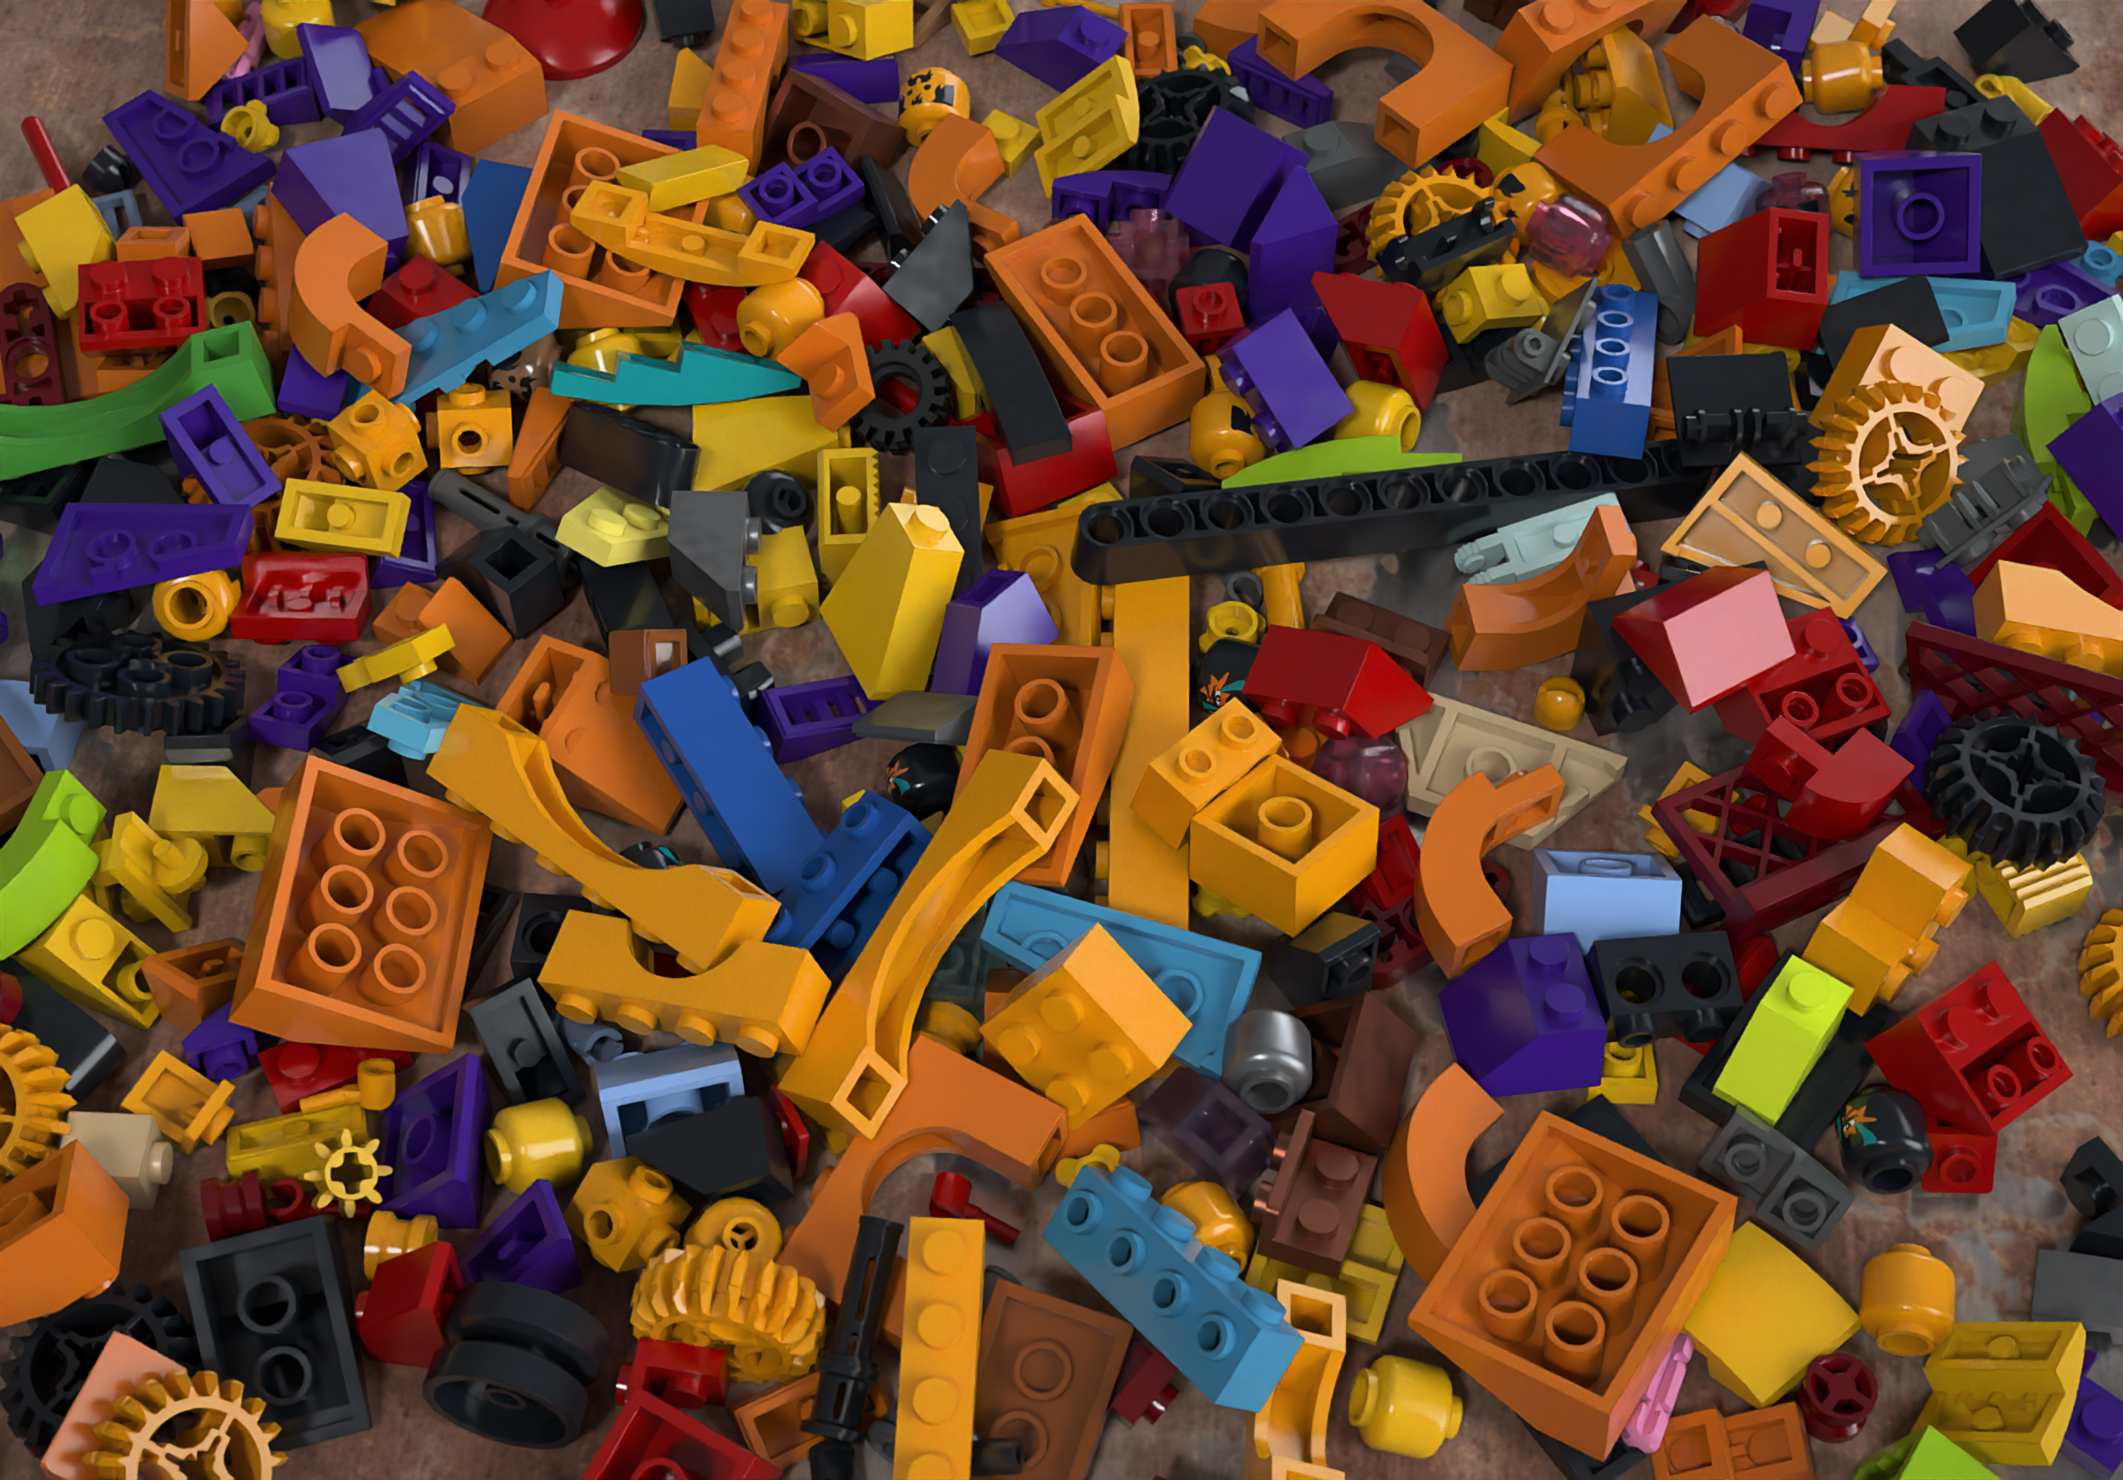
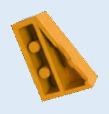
M1742 450L1659 549L1710 568L1716 565L1737 567L1764 560L1777 594L1817 609L1831 606L1836 616L1846 620L1888 572L1887 566Z

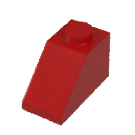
M823 240L806 258L796 275V278L799 277L807 280L818 290L823 299L825 318L848 311L858 317L864 348L871 344L874 351L882 349L881 340L890 338L895 346H900L901 339L913 341L922 330L875 282Z
M436 1241L377 1264L370 1290L362 1289L360 1291L353 1314L354 1331L360 1333L370 1361L429 1369L435 1351L449 1343L445 1338V1323L457 1291L465 1286L451 1243Z

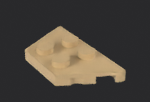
M1428 691L1426 692L1434 699L1430 710L1394 729L1406 808L1409 811L1430 818L1444 797L1455 786L1482 770L1496 789L1505 778L1515 772L1526 770L1530 773L1551 762L1565 781L1557 816L1504 842L1528 851L1532 850L1620 781L1628 759L1626 756Z

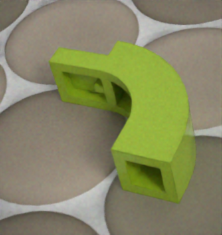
M67 769L45 773L17 829L0 849V961L23 948L46 930L80 894L101 861L88 846L107 810Z

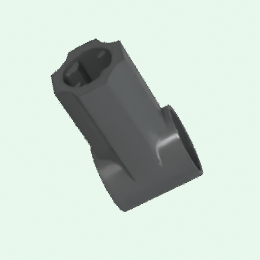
M1664 219L1655 221L1643 229L1635 230L1622 240L1623 244L1621 246L1643 291L1659 294L1656 339L1664 344L1674 345L1686 337L1694 313L1696 272H1692L1668 220Z

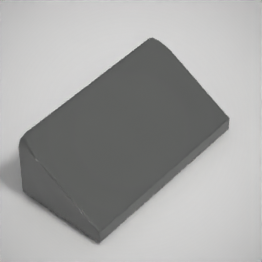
M903 691L852 723V733H856V737L966 746L979 696Z

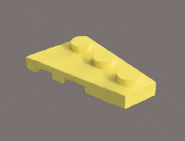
M605 484L562 517L555 539L603 567L669 556L667 536L670 508L649 504Z

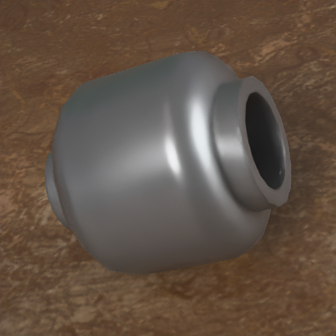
M1264 1008L1242 1014L1228 1025L1222 1059V1079L1224 1089L1230 1097L1253 1112L1275 1114L1286 1110L1307 1094L1312 1083L1311 1037L1302 1021L1287 1012Z

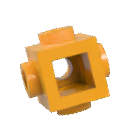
M464 383L447 394L437 392V412H425L427 449L440 448L441 468H453L459 474L472 475L488 471L489 466H508L513 455L509 390H485L483 385Z
M374 389L354 404L346 407L337 417L326 424L335 450L331 452L335 465L345 477L353 482L356 481L364 488L396 492L428 467L417 434L421 431V426L416 416L403 403L397 402L393 405Z
M628 1156L593 1163L565 1210L563 1218L566 1225L589 1246L591 1255L599 1263L613 1269L616 1273L647 1266L650 1257L662 1255L665 1249L676 1248L681 1237L678 1231L692 1207L673 1190V1184L665 1174L645 1165L635 1156Z

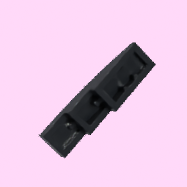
M1004 300L947 315L949 327L981 408L986 407L997 437L1002 436L1013 466L1072 451V435L1053 390L1030 343Z

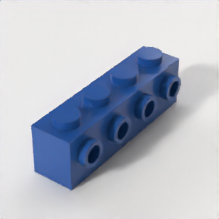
M1623 284L1596 286L1590 300L1596 302L1595 311L1583 331L1579 334L1574 332L1569 342L1568 353L1571 354V359L1566 368L1559 426L1571 427L1568 451L1642 460L1651 407L1659 294L1635 291L1633 288Z
M706 656L640 684L633 718L726 869L734 870L777 899L796 876L801 863L818 850L829 834L824 829L818 830L805 810V800L800 787L791 777H784L773 759V751L767 735L761 727L757 725L752 726L741 709L739 693L733 681L727 675H720L709 656Z
M867 789L857 802L846 809L841 816L838 826L818 850L801 863L796 876L776 900L782 904L762 942L807 949L832 983L826 997L827 999L854 965L934 836L909 811ZM775 1052L771 1058L777 1060L782 1053Z

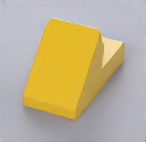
M287 478L274 537L280 541L316 552H362L366 555L399 559L411 499L400 492Z

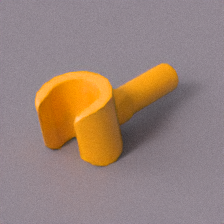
M373 1058L363 1061L358 1066L357 1084L344 1085L342 1088L300 1098L302 1114L307 1115L359 1103L361 1107L369 1110L380 1111L388 1108L396 1097L395 1064L387 1058Z

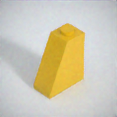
M811 395L760 397L736 401L692 404L693 443L702 448L693 491H734L759 472L772 469L792 473L802 480L808 490L811 491L818 488L817 453L823 449L851 448L849 421L834 433L818 424L815 420Z
M888 503L819 608L821 615L869 700L887 701L903 691L925 692L943 628L946 606L951 600L964 555V550L951 530L948 519L938 507Z

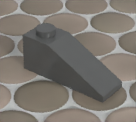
M1331 120L1282 136L1283 141L1312 156L1306 166V170L1331 212L1381 196L1388 184H1391L1392 181L1399 182L1401 176L1406 174L1409 169L1419 175L1421 170L1425 169L1429 164L1436 169L1447 163L1445 159L1437 154L1417 169H1411L1374 141L1375 124Z

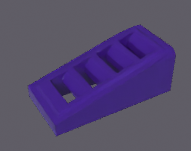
M1257 35L1229 52L1227 64L1231 70V75L1237 76L1240 84L1246 88L1247 95L1251 96L1253 106L1303 129L1331 121L1333 91L1310 73L1293 82L1256 54Z
M304 56L291 58L214 84L206 92L207 126L216 133L221 131V124L225 115L234 107L246 106L247 103L245 101L248 100L263 102L267 107L266 116L270 123L275 126L321 120L319 100ZM234 102V107L223 111V103Z
M411 70L352 113L340 136L380 127L387 136L394 167L451 116L457 105L418 73ZM405 96L408 97L412 102H414L417 106H419V107H420L422 110H424L426 113L423 114V113H422L421 111H419L416 107H414L411 103H409L406 99H404V97H405Z
M851 675L761 690L752 720L753 726L761 727L767 735L772 747L773 759L777 765L802 760L866 738L856 737V733H852V723L867 713L858 714L851 699L859 697L867 713L886 701L869 700L856 676ZM835 705L840 715L839 718H834L829 706ZM810 713L814 722L808 723L805 714Z

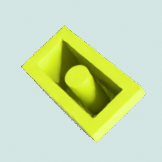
M1792 955L1759 1003L1715 1083L1712 1093L1733 1106H1736L1737 1103L1774 1127L1838 1031L1854 989Z

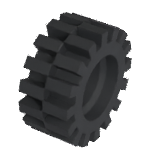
M891 338L881 340L882 349L874 351L871 344L865 347L875 395L880 385L886 380L893 377H906L914 381L918 386L919 397L917 404L908 414L892 418L884 416L877 411L874 398L848 421L864 443L868 441L872 448L883 453L884 448H887L892 455H903L902 448L909 447L912 453H914L913 428L943 427L949 423L950 418L947 415V409L953 410V398L949 391L952 388L938 360L934 359L930 351L920 345L917 349L912 341L901 339L900 346H895Z

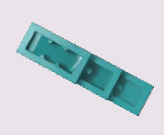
M681 340L676 362L617 350L612 374L553 360L548 386L550 394L612 404L679 406L743 400L799 388L802 377L782 364L765 360L762 357Z

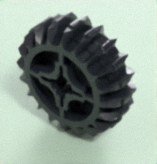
M1183 63L1176 71L1166 72L1161 68L1159 76L1152 79L1141 77V85L1136 88L1140 116L1137 143L1114 160L1118 170L1173 175V184L1214 105L1256 126L1255 110L1251 96L1247 95L1246 88L1240 84L1237 76H1228L1223 67L1210 71L1205 63L1199 64L1194 69H1188Z
M2010 706L2006 707L1998 715L1990 709L1983 707L1973 717L1962 714L1958 721L1954 722L1951 727H1947L1945 732L1938 736L1924 764L1925 771L1922 777L1926 781L1922 798L1932 803L1930 819L1948 823L1945 839L1961 838L1967 843V856L1980 851L1989 855L1992 868L2003 860H2008L2018 873L2029 867L2031 863L2037 869L2045 872L2051 865H2055L2056 862L2066 864L2070 858L2076 856L2084 844L2088 845L2098 830L2097 824L2104 815V806L2107 802L2102 796L2106 779L2095 774L2097 758L2080 755L2081 739L2067 740L2060 735V723L2049 728L2038 722L2035 711L2026 718H2019Z
M114 1280L102 1294L91 1299L80 1297L60 1311L51 1313L46 1318L41 1316L28 1320L27 1324L33 1333L31 1336L10 1337V1349L15 1359L0 1364V1376L7 1385L0 1390V1403L6 1413L9 1414L7 1416L9 1418L7 1424L15 1437L25 1440L24 1445L33 1457L39 1460L44 1457L89 1376L86 1369L92 1370L114 1331L123 1333L154 1351L157 1349V1352L188 1369V1376L192 1379L200 1371L196 1366L202 1363L198 1341L193 1340L195 1331L188 1317L183 1316L182 1313L177 1314L178 1311L173 1301L164 1294L154 1299L150 1289L141 1282L126 1293L122 1284ZM64 1362L67 1365L66 1374L55 1386L58 1393L48 1403L50 1385L57 1370ZM185 1410L168 1418L160 1425L154 1438L159 1435L165 1439L176 1441L178 1430L172 1418L194 1416V1412Z

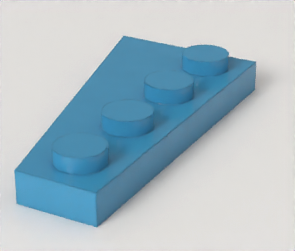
M549 269L526 279L515 280L508 286L477 298L467 299L459 305L428 317L418 318L408 325L392 330L411 344L412 349L404 391L388 401L393 405L401 402L412 413H415L416 403L414 401L438 387L445 394L466 383V378L472 373L478 363L486 359L492 366H495L558 329L564 283ZM352 375L350 376L344 409L371 391L369 387L359 382Z
M1009 880L997 890L980 936L983 949L1030 975L1098 922L1193 1024L1170 1054V1057L1215 1083L1222 1085V1059L1226 1030L1232 1021L1245 1014L1261 965L1262 952Z

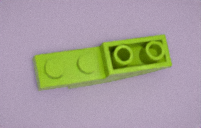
M2057 324L2045 325L2034 345L2013 404L2010 434L2015 433L2044 476L2050 472L2053 474L2054 478L2047 492L2048 500L2053 502L2086 538L2093 521L2098 519L2100 515L2046 445L2091 410V401L2088 393L2080 389L2075 375V360L2070 348L2065 347Z
M1400 435L1347 438L1304 446L1294 451L1272 456L1246 467L1221 482V489L1463 462L1462 453H1401Z

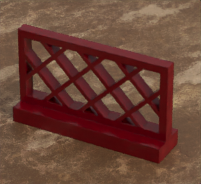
M1916 620L1911 622L1905 633L1913 702L1921 690L1932 689L1953 722L1958 721L1962 714L1973 717L1983 707L1990 709L1998 715V713H2001L2006 707L2010 706L2019 718H2026L2035 711L2038 722L2049 728L2060 723V735L2067 740L2081 739L2080 755L2097 758L2095 774L2106 779L2103 788L2104 794L2102 795L2107 800L2106 803L2123 808V707L2120 705L2123 704V679ZM1930 649L1945 653L1954 662L1947 665ZM1992 667L2008 671L2017 680L2008 682ZM1970 675L1986 691L1978 692L1962 677ZM2055 685L2071 689L2081 698L2072 701ZM2033 693L2049 709L2040 710L2024 695ZM2097 711L2114 727L2104 729L2088 714Z
M1858 730L1819 744L1832 754L1833 747L1848 741ZM1746 763L1656 801L1650 812L1725 911L1726 916L1719 927L1722 931H1727L1728 939L1734 947L1849 896L1876 846L1902 823L1905 822L1934 842L1946 834V826L1948 824L1930 819L1931 806L1907 779L1895 798L1906 813L1897 817L1882 813L1870 826L1872 828L1866 829L1862 833L1847 839L1830 840L1812 837L1791 828L1782 822L1784 819L1775 817L1778 799L1790 801L1777 791L1766 786L1759 777L1745 767ZM1743 787L1767 795L1764 813L1730 803L1732 791ZM1692 809L1715 816L1716 822L1713 835L1689 828L1679 813ZM1727 820L1760 830L1758 849L1724 839ZM1772 834L1805 844L1804 858L1793 861L1769 853ZM1724 857L1755 867L1753 881L1735 888L1720 869V858Z

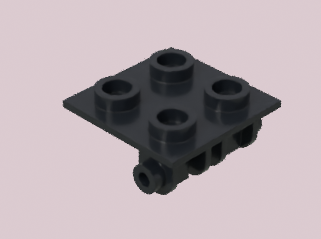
M1785 353L1668 356L1666 358L1681 469L1728 467L1741 450L1761 466L1800 465L1802 463L1798 436H1806L1808 418L1806 412H1796L1793 406Z

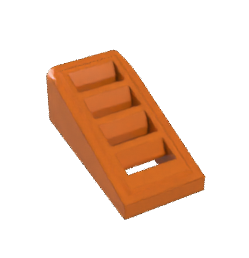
M536 386V389L532 392L506 473L511 505L527 515L563 465L558 461L570 403L572 401H582L580 398L550 394L548 387Z

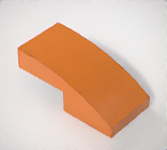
M1795 1401L1728 1417H1723L1715 1407L1669 1418L1659 1449L1651 1453L1655 1480H1816L1803 1412Z

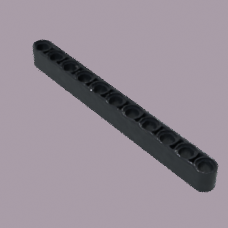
M1677 438L1645 442L1642 460L1567 450L1100 502L1084 509L1078 519L1070 564L1075 575L1082 581L1092 585H1112L1468 543L1497 533L1498 528L1610 492L1615 493L1628 524L1687 516L1698 503L1713 468L1681 469Z

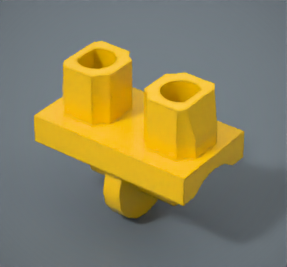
M133 811L115 816L112 838L91 843L88 846L101 860L90 881L97 888L121 883L120 902L123 912L135 923L158 918L173 933L191 929L193 919L188 913V901L193 891L200 890L206 884V877L203 874L209 861L208 853L204 847L191 838H179L171 843L166 839L162 840Z

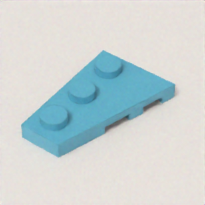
M1839 271L1830 305L1913 276L1860 277L1854 271ZM1927 277L1950 340L1930 347V349L1937 353L2005 343L2016 302V284L2014 282ZM1818 345L1816 353L1823 355Z
M420 677L411 681L410 685L405 683L400 686L398 694L390 693L377 702L367 729L389 738L387 747L390 750L409 758L424 760L428 753H438L443 737L460 703L483 708L488 707Z

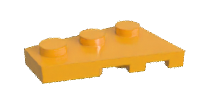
M1094 501L983 525L987 540L993 546L999 563L996 566L997 569L1028 573L1060 633L1049 645L1100 647L1102 585H1092L1082 581L1075 575L1070 564L1078 519L1084 509L1096 504Z

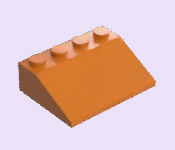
M554 109L501 257L493 291L508 286L515 280L526 279L551 269L564 283L558 329L672 326L685 279L644 267L603 247L570 224V213L592 180L622 186L615 177L616 169L684 151L562 110ZM710 198L656 213L702 225Z
M308 754L281 791L228 1022L293 1042L448 1055L454 1046L493 837V831L489 828L492 819L486 815L465 810L457 805Z
M1542 1110L1409 1314L1407 1325L1535 1429L1604 1463L1729 1250L1738 1197Z

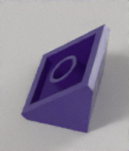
M1214 105L1160 208L1227 247L1250 255L1251 240L1294 165L1306 168L1312 156Z
M1294 165L1251 240L1247 285L1249 289V303L1245 310V322L1252 323L1259 318L1289 307L1293 312L1322 307L1311 279L1315 271L1333 274L1338 222L1306 168Z
M466 1053L396 1094L392 1104L388 1108L383 1109L377 1165L392 1167L393 1173L387 1176H378L377 1183L373 1189L380 1194L383 1201L380 1204H371L370 1220L375 1211L379 1210L391 1211L400 1220H412L418 1214L436 1216L438 1229L480 1228L486 1171L483 1135L486 1130H490L492 1103L479 1057Z

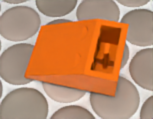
M543 634L494 710L502 711L546 742L554 773L568 802L660 836H665L685 801L633 718L637 695H614L611 693L609 660L601 654Z

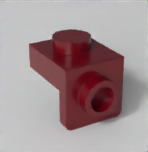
M1134 1337L1112 1404L1109 1408V1413L1130 1431L1141 1417L1146 1419L1151 1425H1154L1180 1393V1390L1170 1382L1179 1369L1158 1349L1153 1353Z

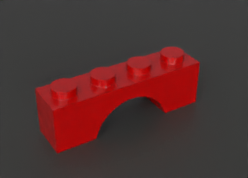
M1893 84L1879 86L1870 103L1859 115L1838 126H1823L1812 123L1793 110L1738 156H1754L1755 146L1777 147L1776 158L1810 160L1811 150L1833 151L1832 162L1854 163V152L1904 150L1913 122L1944 113L1946 88Z

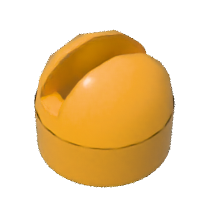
M1566 675L1553 676L1545 680L1536 692L1533 705L1535 718L1541 725L1554 731H1567L1576 727L1582 720L1586 705L1584 689L1577 680Z

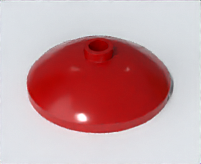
M488 0L481 18L509 33L542 65L545 81L582 79L613 67L634 49L643 30V12L640 0Z

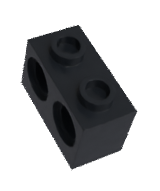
M1726 930L1596 940L1583 960L1607 1027L1605 1043L1618 1042V1045L1623 1048H1639L1650 1045L1659 1038L1684 1036L1685 1040L1690 1043L1712 1041L1728 1031L1744 1007ZM1683 983L1697 986L1703 991L1706 998L1692 995L1686 990ZM1617 989H1627L1633 992L1639 998L1641 1004L1628 1002L1620 996Z

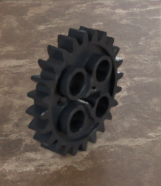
M102 630L101 637L95 638L85 633H77V641L57 638L56 646L42 645L41 653H33L29 694H34L35 704L46 705V713H65L64 722L67 723L87 720L88 729L91 730L108 725L114 726L115 734H122L130 730L140 732L143 736H150L154 731L163 730L173 736L177 735L178 728L180 727L195 732H202L203 723L219 727L222 726L223 718L235 719L237 710H243L246 670L240 669L239 660L227 659L228 652L209 651V643L206 642L188 645L186 640L179 638L172 640L162 639L161 632H154L148 635L128 630L126 633L115 635L108 630Z

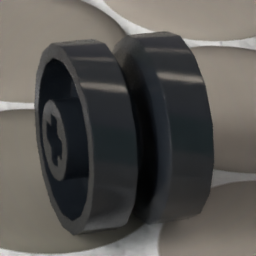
M490 1280L469 1283L457 1291L445 1323V1338L449 1343L440 1347L433 1355L423 1382V1398L436 1413L451 1423L486 1439L515 1447L539 1450L565 1448L575 1442L588 1408L589 1394L584 1388L597 1380L608 1348L609 1334L600 1321L580 1306L566 1299L519 1283Z

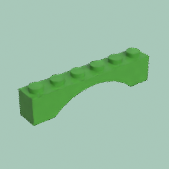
M248 320L191 334L179 350L151 374L121 390L91 400L53 406L0 404V481L14 480L27 474L63 465H75L83 460L120 451H131L144 445L164 441L166 437L158 416L211 383L215 386L238 422H248L261 416L276 413L275 374L251 321Z

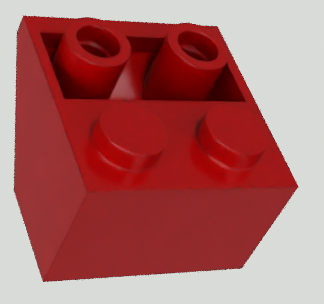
M2056 107L2036 127L2041 132L2086 240L2099 243L2107 241L2114 232L2123 230V149L2106 132L2103 131L2101 133L2083 114L2073 120Z
M1769 207L1700 238L1697 249L1693 336L1710 337L1736 324L1743 330L1742 342L1811 350L1827 306L1829 214Z
M201 256L78 264L80 352L88 358L177 352L191 334L210 330L209 307Z
M1315 271L1311 283L1340 347L1358 380H1370L1405 390L1412 397L1414 405L1420 414H1425L1450 355L1424 291L1404 282L1386 284L1364 280L1360 276L1348 272L1335 275Z
M1831 606L1785 621L1796 652L1794 662L1712 704L1726 731L1757 746L1765 729L1779 715L1783 716L1819 744L1859 730L1861 727H1867L1887 720L1892 714Z
M1995 960L1942 989L1863 1044L1895 1092L1905 1093L1919 1101L1924 1112L1985 1138L1999 1132L2074 1076Z

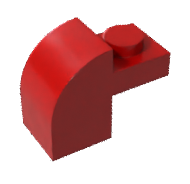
M1781 715L1765 729L1745 765L1766 786L1777 791L1792 803L1782 822L1806 835L1830 840L1853 837L1869 828L1893 803L1915 768L1913 764L1864 727H1861L1833 755Z

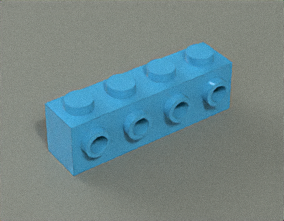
M1083 1165L1041 1236L1214 1404L1260 1412L1305 1340L1297 1330L1283 1319L1287 1313L1284 1305L1270 1294L1246 1285L1237 1276L1241 1270L1239 1264L1222 1251L1208 1245H1203L1193 1236L1196 1230L1195 1224L1175 1209L1159 1205L1150 1196L1153 1190L1152 1185L1142 1176L1123 1166H1117L1113 1172Z

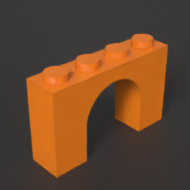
M1277 0L1259 11L1256 54L1293 82L1302 78L1333 56L1359 47H1380L1396 51L1410 58L1421 68V71L1378 99L1374 141L1413 170L1507 107L1513 64L1467 33L1458 24L1453 23L1423 2V0Z
M1536 0L1518 9L1492 49L1513 64L1507 102L1509 112L1506 125L1509 126L1538 111L1566 70L1593 44L1624 24L1653 49L1688 0Z
M1703 14L1661 48L1680 90L1702 102L1695 114L1683 126L1666 137L1651 143L1637 146H1621L1605 140L1574 120L1535 152L1532 157L1536 163L1543 165L1567 188L1572 198V209L1623 243L1622 240L1635 230L1643 229L1655 221H1660L1804 102L1785 59L1710 16Z
M920 1034L907 1054L908 1082L872 1141L848 1134L847 1145L849 1147L837 1166H827L817 1178L810 1194L812 1205L798 1226L791 1224L782 1233V1252L775 1264L779 1266H792L797 1270V1276L808 1277L816 1283L815 1289L826 1297V1316L837 1320L843 1287L860 1226L858 1223L860 1215L869 1216L875 1193L884 1179L901 1164L921 1155L952 1153L972 1159L1035 1192L1069 1136L1065 1108ZM896 1254L888 1299L885 1304L876 1343L901 1356L907 1259ZM874 1260L870 1261L856 1317L858 1322L863 1319L876 1264Z

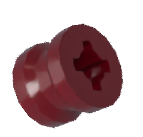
M258 1167L244 1170L236 1180L223 1182L216 1177L201 1180V1203L211 1243L273 1227L272 1218L266 1212L267 1209H270L263 1176Z
M1834 1352L1820 1356L1810 1365L1794 1400L1803 1412L1807 1433L1825 1443L1840 1444L1852 1440L1862 1431L1868 1416L1875 1406L1878 1398V1382L1872 1370L1862 1360L1854 1356ZM1837 1404H1842L1844 1408L1839 1409L1835 1408V1406Z

